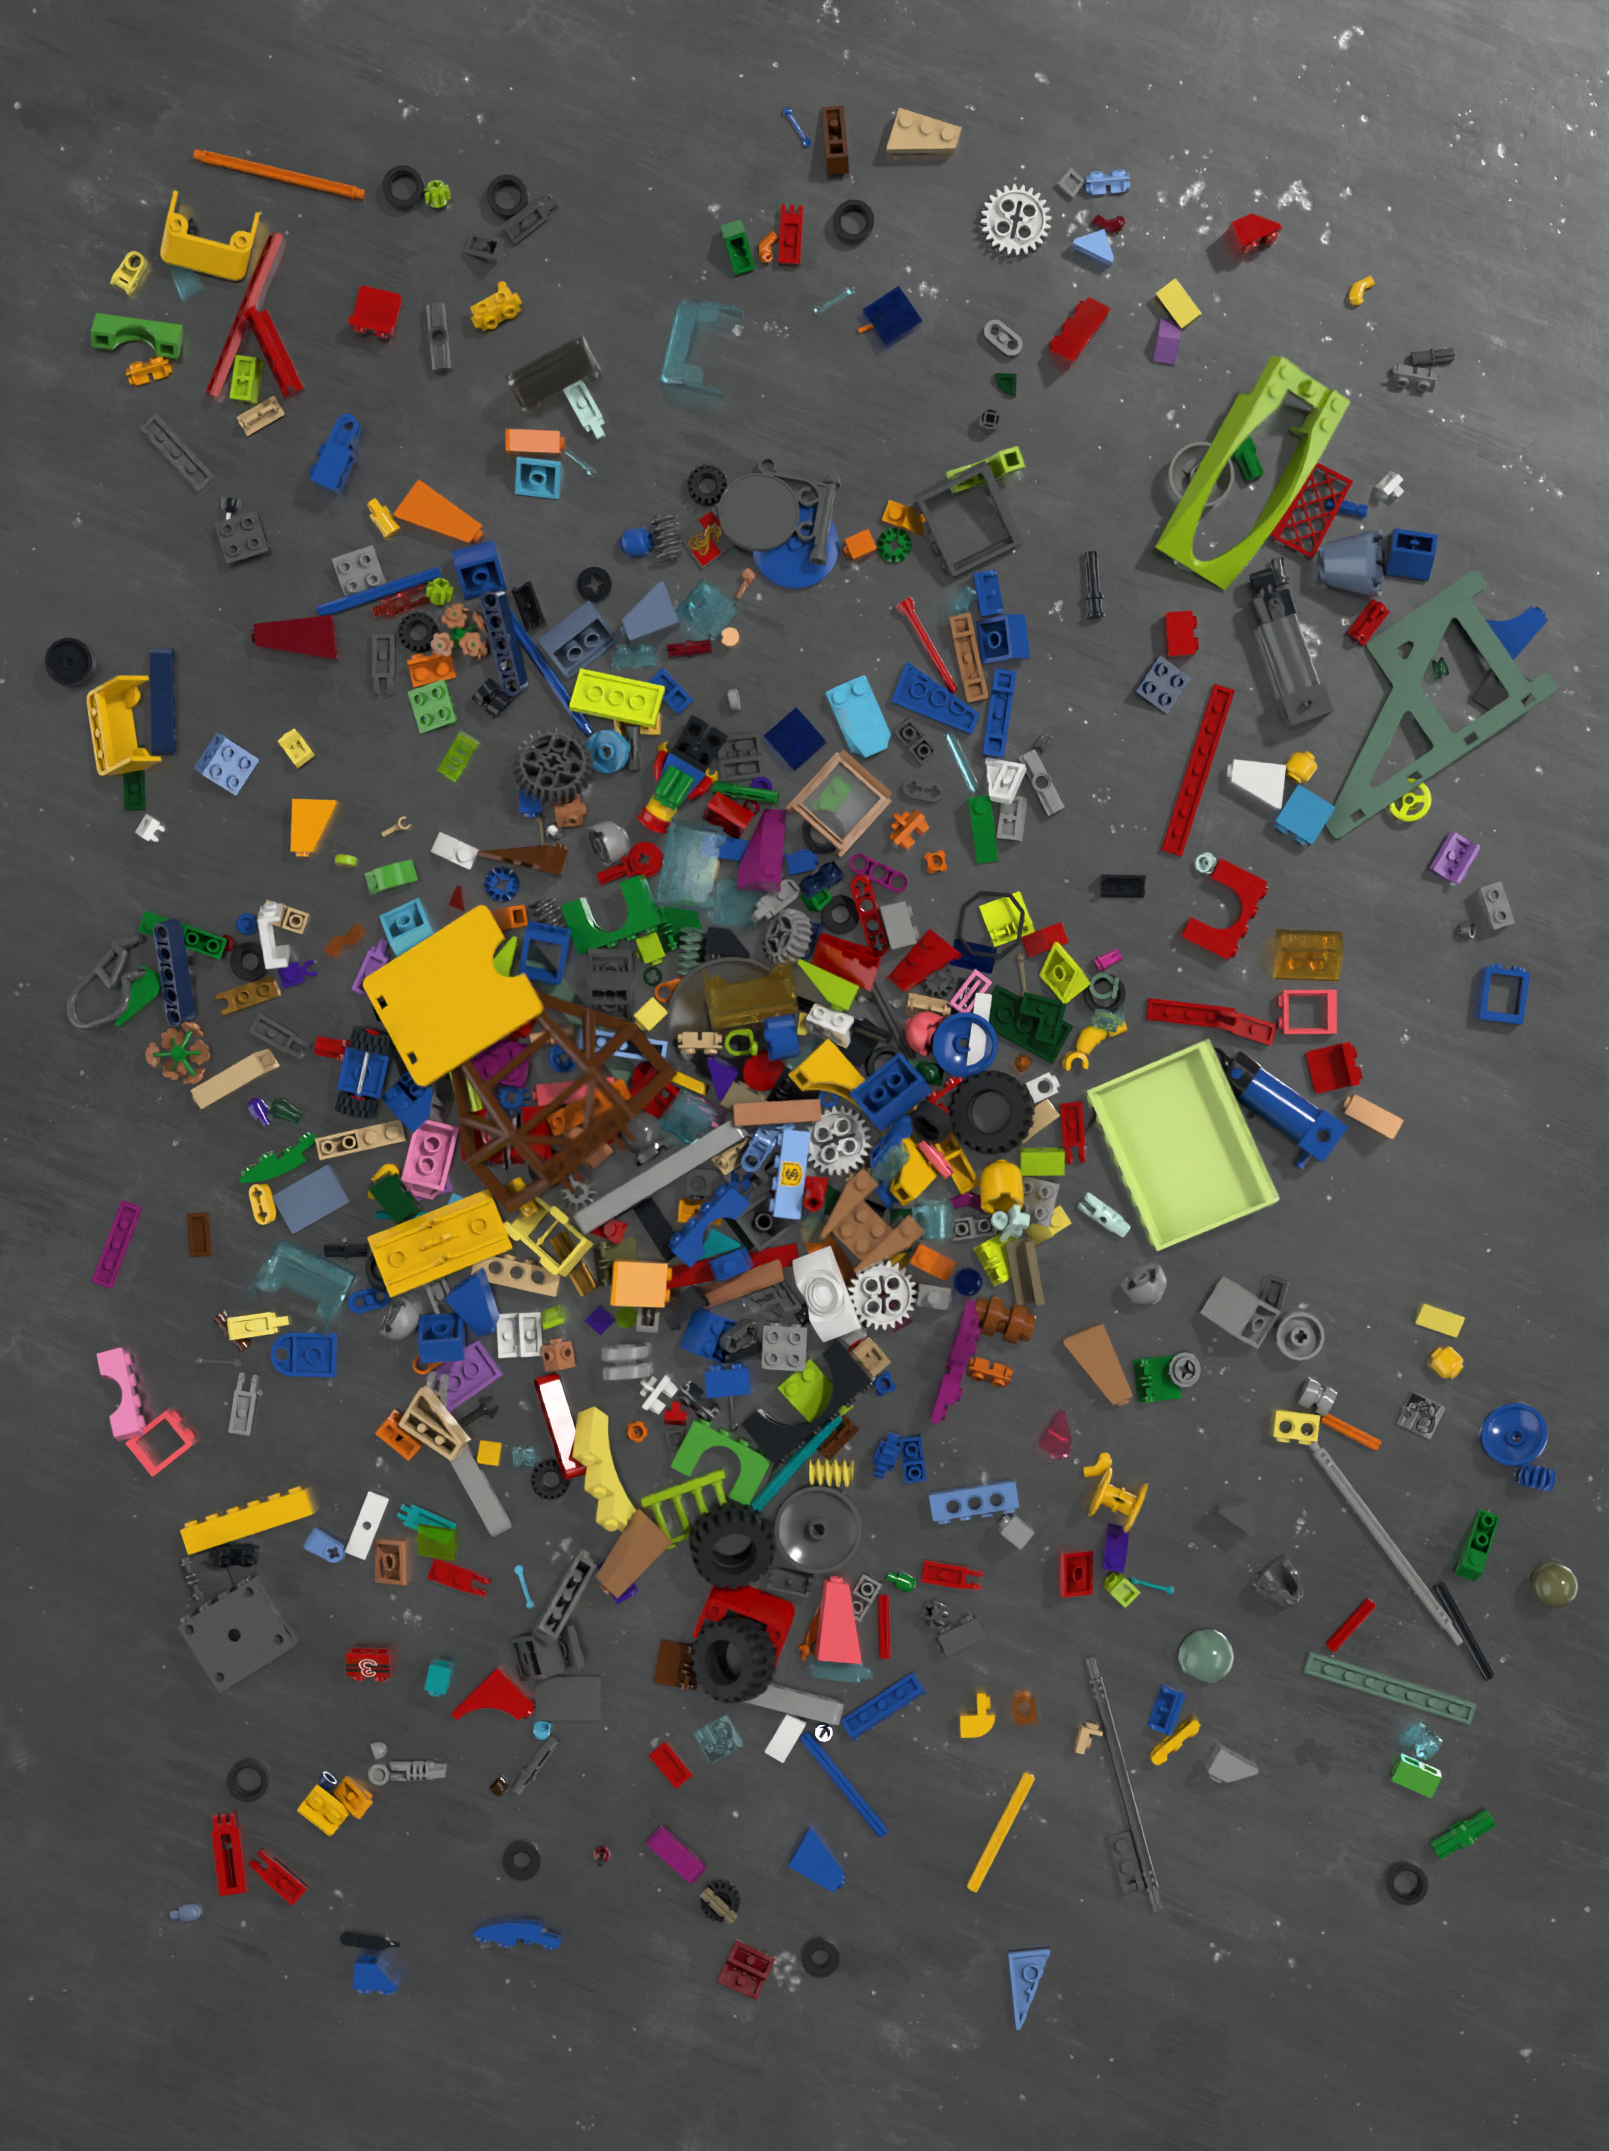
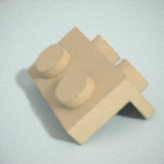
M870 1337L860 1342L853 1350L874 1377L891 1363Z

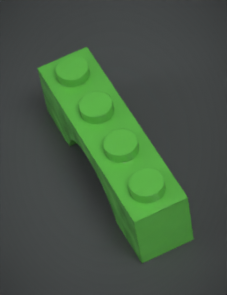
M96 313L91 328V345L96 348L114 350L123 342L137 340L153 347L156 356L178 359L183 343V325Z

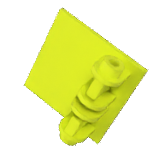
M1020 891L1013 893L1012 895L1025 912L1021 936L1023 937L1035 932ZM1002 897L979 906L994 947L1017 939L1021 913L1010 898Z
M1002 1233L973 1248L994 1287L1011 1278L1005 1243L1017 1239L1009 1237L1005 1242L999 1241V1236Z

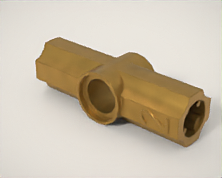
M566 1230L549 1239L562 1263L575 1249ZM581 1258L579 1267L571 1270L568 1275L582 1297L598 1287Z

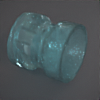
M528 1445L526 1448L512 1447L514 1469L521 1468L524 1465L536 1467L534 1445Z

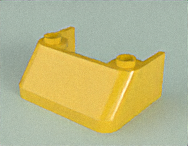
M174 191L160 249L161 259L170 265L232 281L243 279L246 275L260 213H255L251 233L238 231L231 237L230 245L187 234V219L180 214L174 213L178 198V191Z
M116 676L91 690L87 695L86 702L96 768L101 776L144 770L161 761V756H150L145 748H138L132 707L136 706L140 700L138 686L148 681V676Z

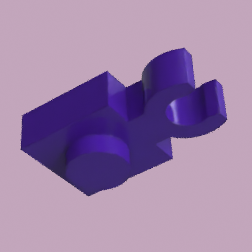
M309 960L302 967H300L299 961L288 964L287 967L277 968L283 988L304 983L305 975L310 977L317 976L319 974L318 971L311 973L308 970L309 965L314 964L315 961Z

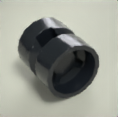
M491 678L485 681L471 698L480 707L485 706V712L493 719H496L513 700L504 691H499V685Z

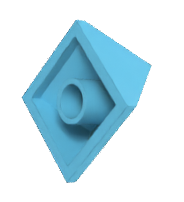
M517 457L515 494L558 499L562 474L561 462Z

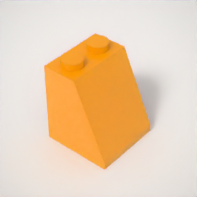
M616 1258L613 1268L611 1305L664 1308L665 1302H670V1289H666L667 1281H671L672 1268L668 1267L669 1262Z

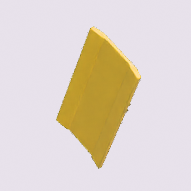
M488 1189L367 1237L390 1298L513 1249L492 1194Z

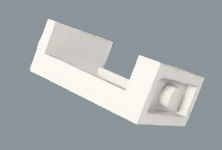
M267 902L264 906L260 907L258 915L259 932L266 969L287 967L289 962L290 947L289 945L276 946L272 922L280 921L282 903Z

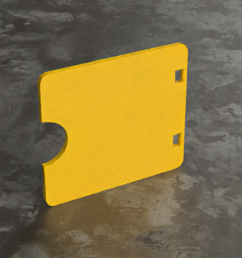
M479 905L373 972L363 981V987L415 1083L419 1086L425 1087L542 1012L543 1005L526 974L523 973L516 977H505L495 970L493 964L495 950L506 938L492 913L484 905ZM381 997H384L388 1004L383 1009L377 1001ZM414 1052L418 1062L412 1065L407 1055Z

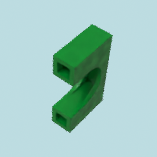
M645 874L619 883L628 906V917L625 924L615 932L606 931L597 925L586 897L560 906L568 929H572L571 937L578 955L586 954V957H588V948L598 949L604 946L606 949L618 946L617 941L625 938L626 942L638 938L637 933L645 931V934L657 931V926L663 924Z

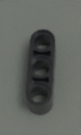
M651 1197L633 1208L665 1261L668 1262L677 1255L668 1246L671 1237L675 1233L653 1198Z

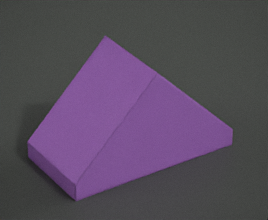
M1160 318L1153 362L1175 365L1181 337V327L1176 320Z

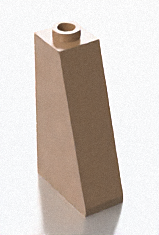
M1103 1323L1062 1339L1063 1344L1113 1405L1117 1403L1119 1407L1130 1402L1129 1398L1133 1397Z
M640 1509L634 1513L596 1575V1578L601 1582L599 1587L607 1595L612 1593L617 1599L673 1542Z

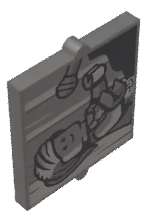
M1411 1391L1405 1405L1401 1407L1402 1411L1396 1424L1431 1440L1437 1426L1441 1425L1440 1420L1446 1408Z

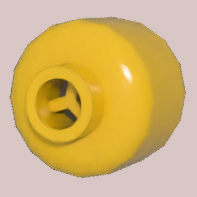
M1308 751L1303 753L1294 752L1286 764V776L1296 784L1301 782L1307 783L1317 769V764L1314 761L1315 757Z
M1439 1347L1431 1356L1433 1358L1431 1363L1432 1369L1443 1379H1454L1464 1368L1462 1365L1463 1358L1451 1347L1444 1349Z

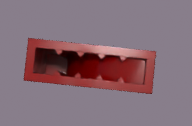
M498 1666L452 1711L451 1715L458 1720L473 1710L494 1708L509 1713L518 1721L522 1717L526 1720L535 1711L532 1708L535 1702Z

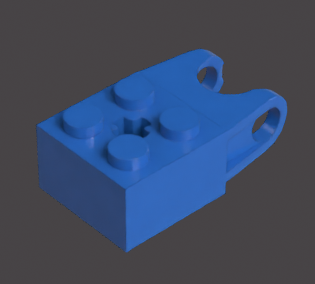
M343 414L339 416L326 444L322 443L320 446L318 463H314L309 472L310 480L315 486L338 496L355 460L356 455L353 450L361 433V426L353 415ZM347 423H353L351 430H344Z

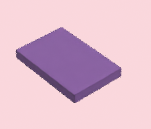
M479 1339L465 1348V1361L445 1362L433 1370L437 1373V1383L435 1385L437 1389H439L440 1379L443 1374H447L450 1377L447 1389V1410L449 1412L503 1375Z

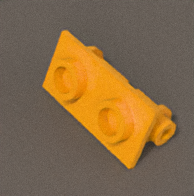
M154 356L148 362L142 363L137 361L129 364V367L126 368V376L131 374L128 377L130 385L135 384L137 386L150 382L149 373H152L154 380L168 377L170 373H173L171 365H166L169 358Z

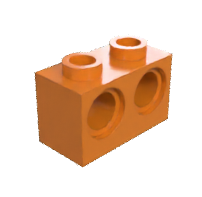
M394 1409L381 1423L375 1434L409 1461L422 1447L424 1442L398 1425L403 1415Z

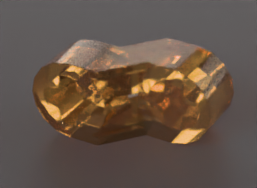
M355 922L346 935H335L325 951L336 958L345 945L358 944L366 928Z

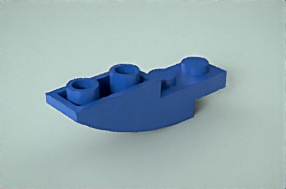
M525 1919L494 1921L476 1927L473 1932V1936L477 1937L476 1940L484 1943H489V1941L498 1942V1946L504 1948L515 1946L517 1938H519L522 1943L534 1945L535 1942L543 1944L542 1947L545 1949L555 1950V1948L560 1949L563 1937L542 1931L544 1922Z

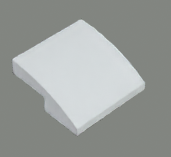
M540 1312L499 1314L500 1318L496 1324L498 1358L542 1356Z

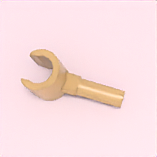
M401 817L397 824L381 832L382 836L385 837L398 830H408L411 824L407 827H402L400 824L407 817Z

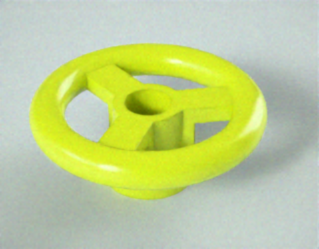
M1407 778L1410 784L1417 780L1413 778ZM1424 783L1417 786L1424 795L1417 796L1415 793L1409 792L1402 797L1403 806L1400 812L1397 810L1395 803L1389 805L1391 813L1396 818L1411 822L1422 818L1428 812L1431 806V793ZM1409 797L1414 798V801L1411 804L1406 803V800ZM1425 802L1423 808L1418 813L1406 815L1408 810H1415L1420 803Z

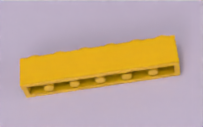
M301 1486L289 1489V1494L281 1496L279 1492L267 1496L268 1501L260 1503L259 1499L246 1503V1508L239 1510V1507L236 1506L227 1509V1514L218 1516V1513L206 1516V1521L198 1523L197 1520L185 1523V1528L181 1529L180 1532L188 1555L313 1515L315 1510L308 1489H301Z

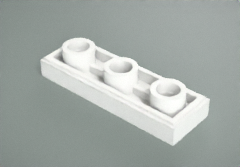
M372 1491L368 1492L345 1553L366 1560L390 1498ZM364 1522H370L371 1528H365Z

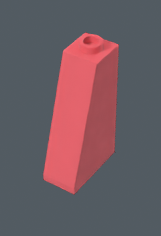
M611 1077L607 1078V1080L613 1083L616 1081V1078ZM575 1081L536 1084V1089H533V1100L538 1102V1106H546ZM587 1083L563 1104L573 1103L585 1097Z
M830 1576V1579L823 1580L814 1656L819 1661L861 1664L849 1584L843 1580V1577Z

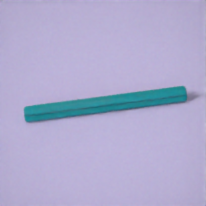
M840 1416L833 1422L829 1420L823 1424L824 1429L818 1435H812L807 1440L808 1443L797 1451L749 1504L753 1506V1510L761 1511L841 1424L843 1420Z

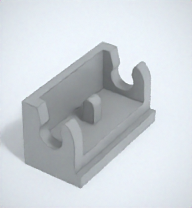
M1015 796L1011 805L1001 803L997 838L1022 842L1027 798Z

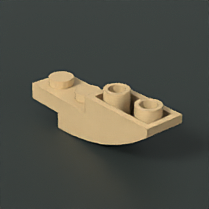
M400 1120L315 1139L320 1160L406 1141L403 1124Z

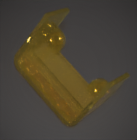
M789 955L785 956L786 965L774 966L768 977L727 984L726 980L719 976L708 979L706 970L702 971L712 1027L718 1029L760 1022L767 1017L791 1013L793 1015L798 1012V1004Z

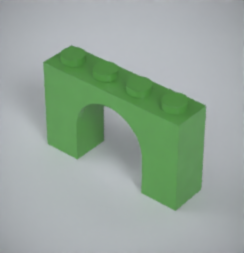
M702 1418L699 1421L694 1419L670 1467L690 1477L705 1450L713 1446L728 1447L736 1453L741 1463L740 1474L729 1494V1498L741 1502L743 1505H749L771 1460L761 1448L755 1450L749 1447L751 1443L742 1438H739L737 1441L730 1437V1432L722 1428L716 1430L710 1427L712 1423L709 1421H705Z

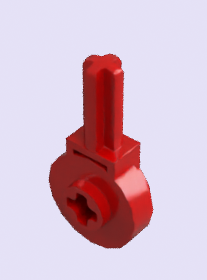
M646 841L637 843L630 849L628 856L621 859L622 863L597 873L598 882L604 885L625 875L632 877L645 874L646 878L653 877L663 867V852L654 843ZM643 855L650 856L648 865L641 863Z

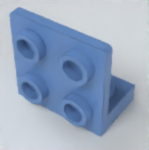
M217 732L194 766V769L230 793L237 795L259 762V759Z

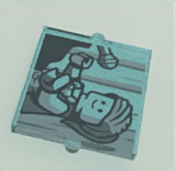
M727 1714L693 1732L701 1746L700 1750L705 1753L710 1764L744 1746L737 1733L738 1729L734 1728Z

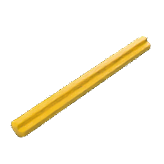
M1026 1772L1023 1774L967 1884L969 1890L973 1892L979 1890L1035 1780L1033 1775Z

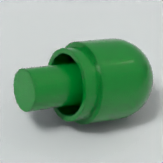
M888 1572L885 1580L892 1582L893 1587L900 1591L908 1593L913 1591L916 1586L915 1579L903 1572H898L897 1575Z

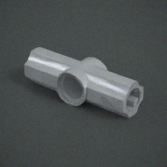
M1034 749L1020 756L1018 759L1021 764H1025L1027 769L1025 773L1046 814L1050 816L1065 808L1036 750ZM1044 777L1047 780V787L1043 789L1038 788L1035 783L1036 779Z

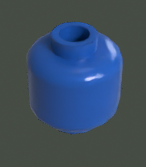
M644 527L627 529L624 531L623 537L619 539L620 548L629 557L646 555L653 548L652 534Z

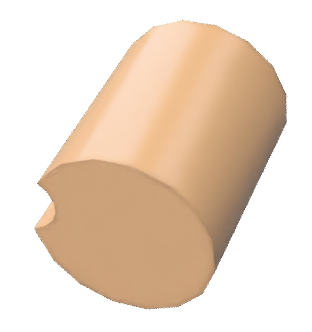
M728 627L722 631L721 636L723 639L721 641L724 646L733 648L739 643V634L736 629Z

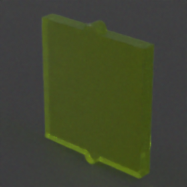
M425 1524L418 1525V1537L416 1539L418 1542V1555L451 1561L456 1560V1548L458 1546L456 1542V1529Z

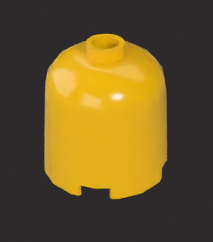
M997 1160L986 1166L981 1174V1209L989 1214H994L995 1211H1004L1007 1214L1015 1204L1020 1206L1021 1211L1024 1204L1021 1170L1015 1164L1006 1160Z

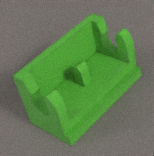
M1400 1753L1392 1771L1391 1781L1432 1799L1442 1777L1440 1770Z

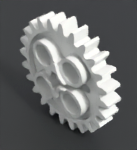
M1013 184L1012 190L1004 186V193L997 189V197L989 196L992 203L985 202L984 206L988 211H982L981 215L987 218L982 219L980 224L987 226L982 229V233H989L986 241L993 239L991 247L994 248L999 245V253L1005 248L1007 249V256L1011 254L1012 250L1015 251L1016 256H1019L1020 250H1023L1024 254L1027 255L1029 247L1036 251L1035 243L1043 244L1040 237H1048L1044 230H1050L1051 226L1046 224V222L1051 221L1052 217L1045 214L1050 211V208H1043L1046 199L1039 201L1041 193H1037L1035 196L1032 195L1033 188L1026 192L1025 185H1022L1020 190H1017L1016 184ZM1020 201L1022 205L1015 237L1011 239L1012 219L1015 217L1017 203ZM1009 202L1013 205L1014 209L1011 212H1005L1002 209V205ZM1031 207L1034 209L1035 214L1027 217L1024 215L1023 209ZM1006 224L1009 227V231L1005 234L1000 233L997 230V226ZM1026 228L1030 231V236L1022 238L1019 236L1018 231Z
M833 1106L832 1112L825 1108V1114H821L822 1121L812 1122V1126L806 1125V1128L810 1131L808 1155L811 1156L808 1162H815L813 1167L815 1169L821 1167V1173L823 1174L829 1170L830 1176H834L835 1172H837L838 1176L842 1177L845 1170L850 1175L851 1168L858 1171L857 1164H865L862 1159L863 1156L870 1157L866 1149L873 1148V1146L868 1144V1141L873 1140V1137L867 1135V1133L872 1129L864 1127L868 1121L865 1119L860 1121L862 1115L860 1113L854 1115L855 1110L852 1108L848 1112L845 1106H842L840 1111L837 1106ZM848 1122L849 1127L847 1131L841 1132L840 1126L842 1123ZM828 1130V1137L825 1140H821V1132ZM853 1133H855V1136H854V1137H852V1138H847V1137L851 1136ZM837 1137L842 1139L839 1140V1145L834 1144L837 1141ZM854 1142L856 1146L854 1151L848 1153L847 1146ZM824 1144L827 1145L823 1149H820V1146ZM834 1150L835 1157L832 1160H828V1152Z
M887 1259L885 1264L881 1262L856 1274V1279H849L854 1283L853 1286L847 1287L852 1292V1294H849L850 1299L853 1300L852 1304L856 1308V1315L860 1314L858 1317L859 1322L861 1323L866 1319V1327L873 1323L875 1330L878 1329L879 1324H881L883 1330H886L887 1324L895 1328V1321L903 1324L901 1317L909 1318L907 1310L914 1311L910 1304L916 1302L912 1295L917 1294L918 1291L911 1289V1287L916 1285V1282L908 1281L912 1274L907 1273L904 1275L906 1272L904 1266L898 1270V1262L891 1266V1261ZM880 1275L883 1276L882 1290L886 1292V1295H883L885 1313L883 1314L881 1313L882 1300L877 1296V1294H881ZM895 1277L897 1279L896 1286L888 1288V1280ZM874 1279L875 1287L867 1290L865 1287L866 1282ZM897 1299V1308L889 1309V1302ZM871 1301H876L877 1303L874 1311L867 1310V1305Z

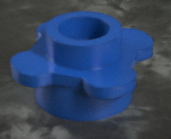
M888 1371L884 1372L881 1376H875L876 1380L872 1382L876 1387V1394L880 1397L889 1391L894 1392L896 1390V1384L891 1379L892 1374Z

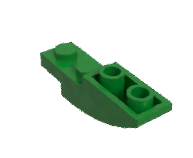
M145 911L138 931L154 937V926L169 918ZM181 923L185 948L219 960L221 959L227 942L226 938Z
M307 1132L298 1139L299 1144L292 1148L290 1145L280 1153L282 1155L281 1158H279L276 1152L271 1155L269 1152L265 1153L258 1159L260 1163L254 1168L250 1165L241 1172L242 1177L238 1180L241 1183L258 1182L292 1171L308 1161L304 1152L316 1143L315 1139L319 1137L316 1133L310 1135Z

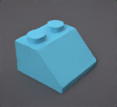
M419 898L379 916L388 941L397 957L435 933Z

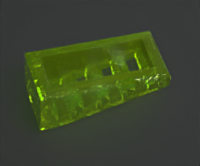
M460 731L439 766L438 771L457 781L478 746L479 741ZM460 740L471 745V747L468 748L465 745L461 744ZM456 747L467 753L466 756L455 750ZM453 755L454 757L461 760L462 763L460 764L455 760L451 759L450 757ZM449 763L458 768L457 772L447 767L446 764Z

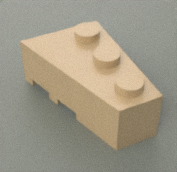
M899 108L886 148V155L905 153L955 154L962 127Z
M428 1385L419 1389L398 1424L401 1428L450 1461L459 1458L471 1440Z

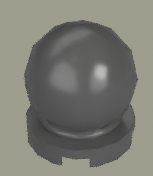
M639 1112L626 1125L637 1138L634 1142L627 1138L622 1129L619 1134L626 1149L636 1154L633 1162L637 1168L644 1165V1162L650 1158L654 1159L674 1145L670 1137L662 1138L663 1129L660 1121L647 1112Z

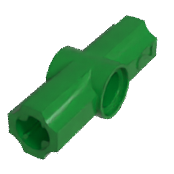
M1250 435L1243 440L1232 454L1235 461H1238L1247 482L1265 474L1256 455V447Z
M1485 1809L1467 1821L1462 1820L1450 1827V1831L1431 1841L1430 1844L1439 1859H1442L1459 1848L1463 1849L1476 1842L1479 1836L1495 1828L1496 1824Z

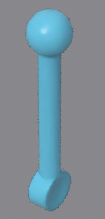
M518 1565L514 1570L519 1575L527 1601L526 1607L533 1609L535 1605L528 1593L522 1574L523 1567Z

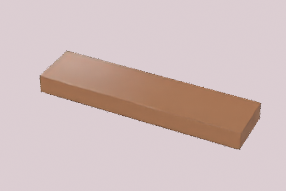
M820 1099L732 1105L734 1127L822 1121Z
M775 1260L723 1281L700 1287L703 1288L710 1302L708 1307H703L704 1310L784 1281L781 1262Z

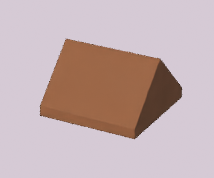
M408 1538L374 1539L375 1583L407 1585L409 1582Z

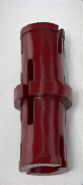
M710 639L693 642L686 640L685 643L667 644L669 658L685 655L693 657V654L712 653Z

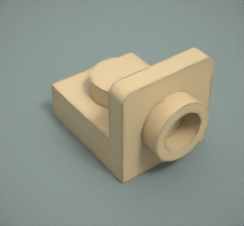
M1086 1722V1725L1080 1724L1074 1747L1076 1753L1084 1754L1085 1749L1089 1750L1092 1737L1089 1734L1103 1735V1731L1099 1729L1098 1724Z

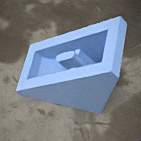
M1104 229L1074 240L1073 248L1109 266L1112 265L1114 257Z

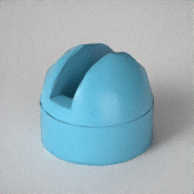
M546 1721L536 1722L533 1728L534 1736L538 1740L547 1739L551 1733V1725Z

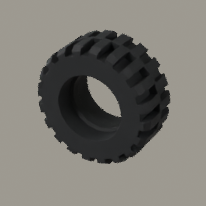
M980 1071L978 1074L968 1076L967 1080L962 1081L958 1085L957 1091L953 1092L951 1096L953 1100L948 1108L951 1112L950 1118L953 1123L952 1131L969 1149L985 1154L1006 1153L1010 1149L1018 1147L1021 1141L1027 1138L1029 1135L1028 1131L1030 1127H1033L1034 1123L1032 1118L1035 1115V1108L1032 1106L1033 1099L1028 1094L1026 1086L1022 1085L1017 1078L999 1071ZM987 1092L1002 1094L1011 1105V1118L1008 1125L996 1133H986L980 1130L972 1118V1108L976 1099Z
M728 1502L721 1503L722 1506L720 1507L715 1505L709 1508L710 1512H703L699 1516L700 1521L696 1520L694 1522L693 1530L689 1535L690 1552L698 1574L705 1578L706 1582L711 1585L716 1583L719 1588L729 1586V1589H736V1586L740 1585L743 1588L749 1586L748 1583L751 1581L754 1583L760 1579L759 1575H765L768 1571V1566L772 1565L773 1555L775 1554L774 1539L767 1519L763 1517L759 1510H753V1506L748 1504L742 1506L741 1502H733V1505H728ZM741 1534L752 1540L749 1547L736 1556L724 1557L712 1551L714 1545L727 1535Z
M733 1617L708 1624L697 1636L699 1640L695 1641L693 1646L695 1652L692 1653V1660H694L693 1672H696V1680L698 1684H702V1690L706 1694L710 1693V1697L716 1701L719 1700L721 1703L733 1704L754 1699L767 1690L768 1685H771L773 1681L772 1674H775L776 1671L774 1661H777L776 1654L773 1652L774 1644L769 1641L768 1638L770 1636L768 1633L762 1631L763 1627L758 1623H754L752 1619ZM730 1642L738 1649L741 1656L742 1670L739 1678L734 1676L727 1664L726 1652Z

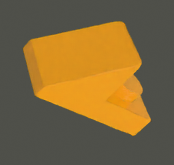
M889 500L881 521L922 536L925 530L922 524L925 521L923 515H918L916 509L912 506L907 507Z
M345 1776L333 1792L352 1815L358 1819H361L373 1803L371 1800L372 1794L347 1776Z

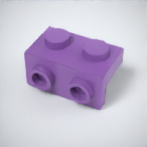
M1451 831L1429 869L1446 880L1459 884L1465 878L1472 861L1476 859L1480 846Z

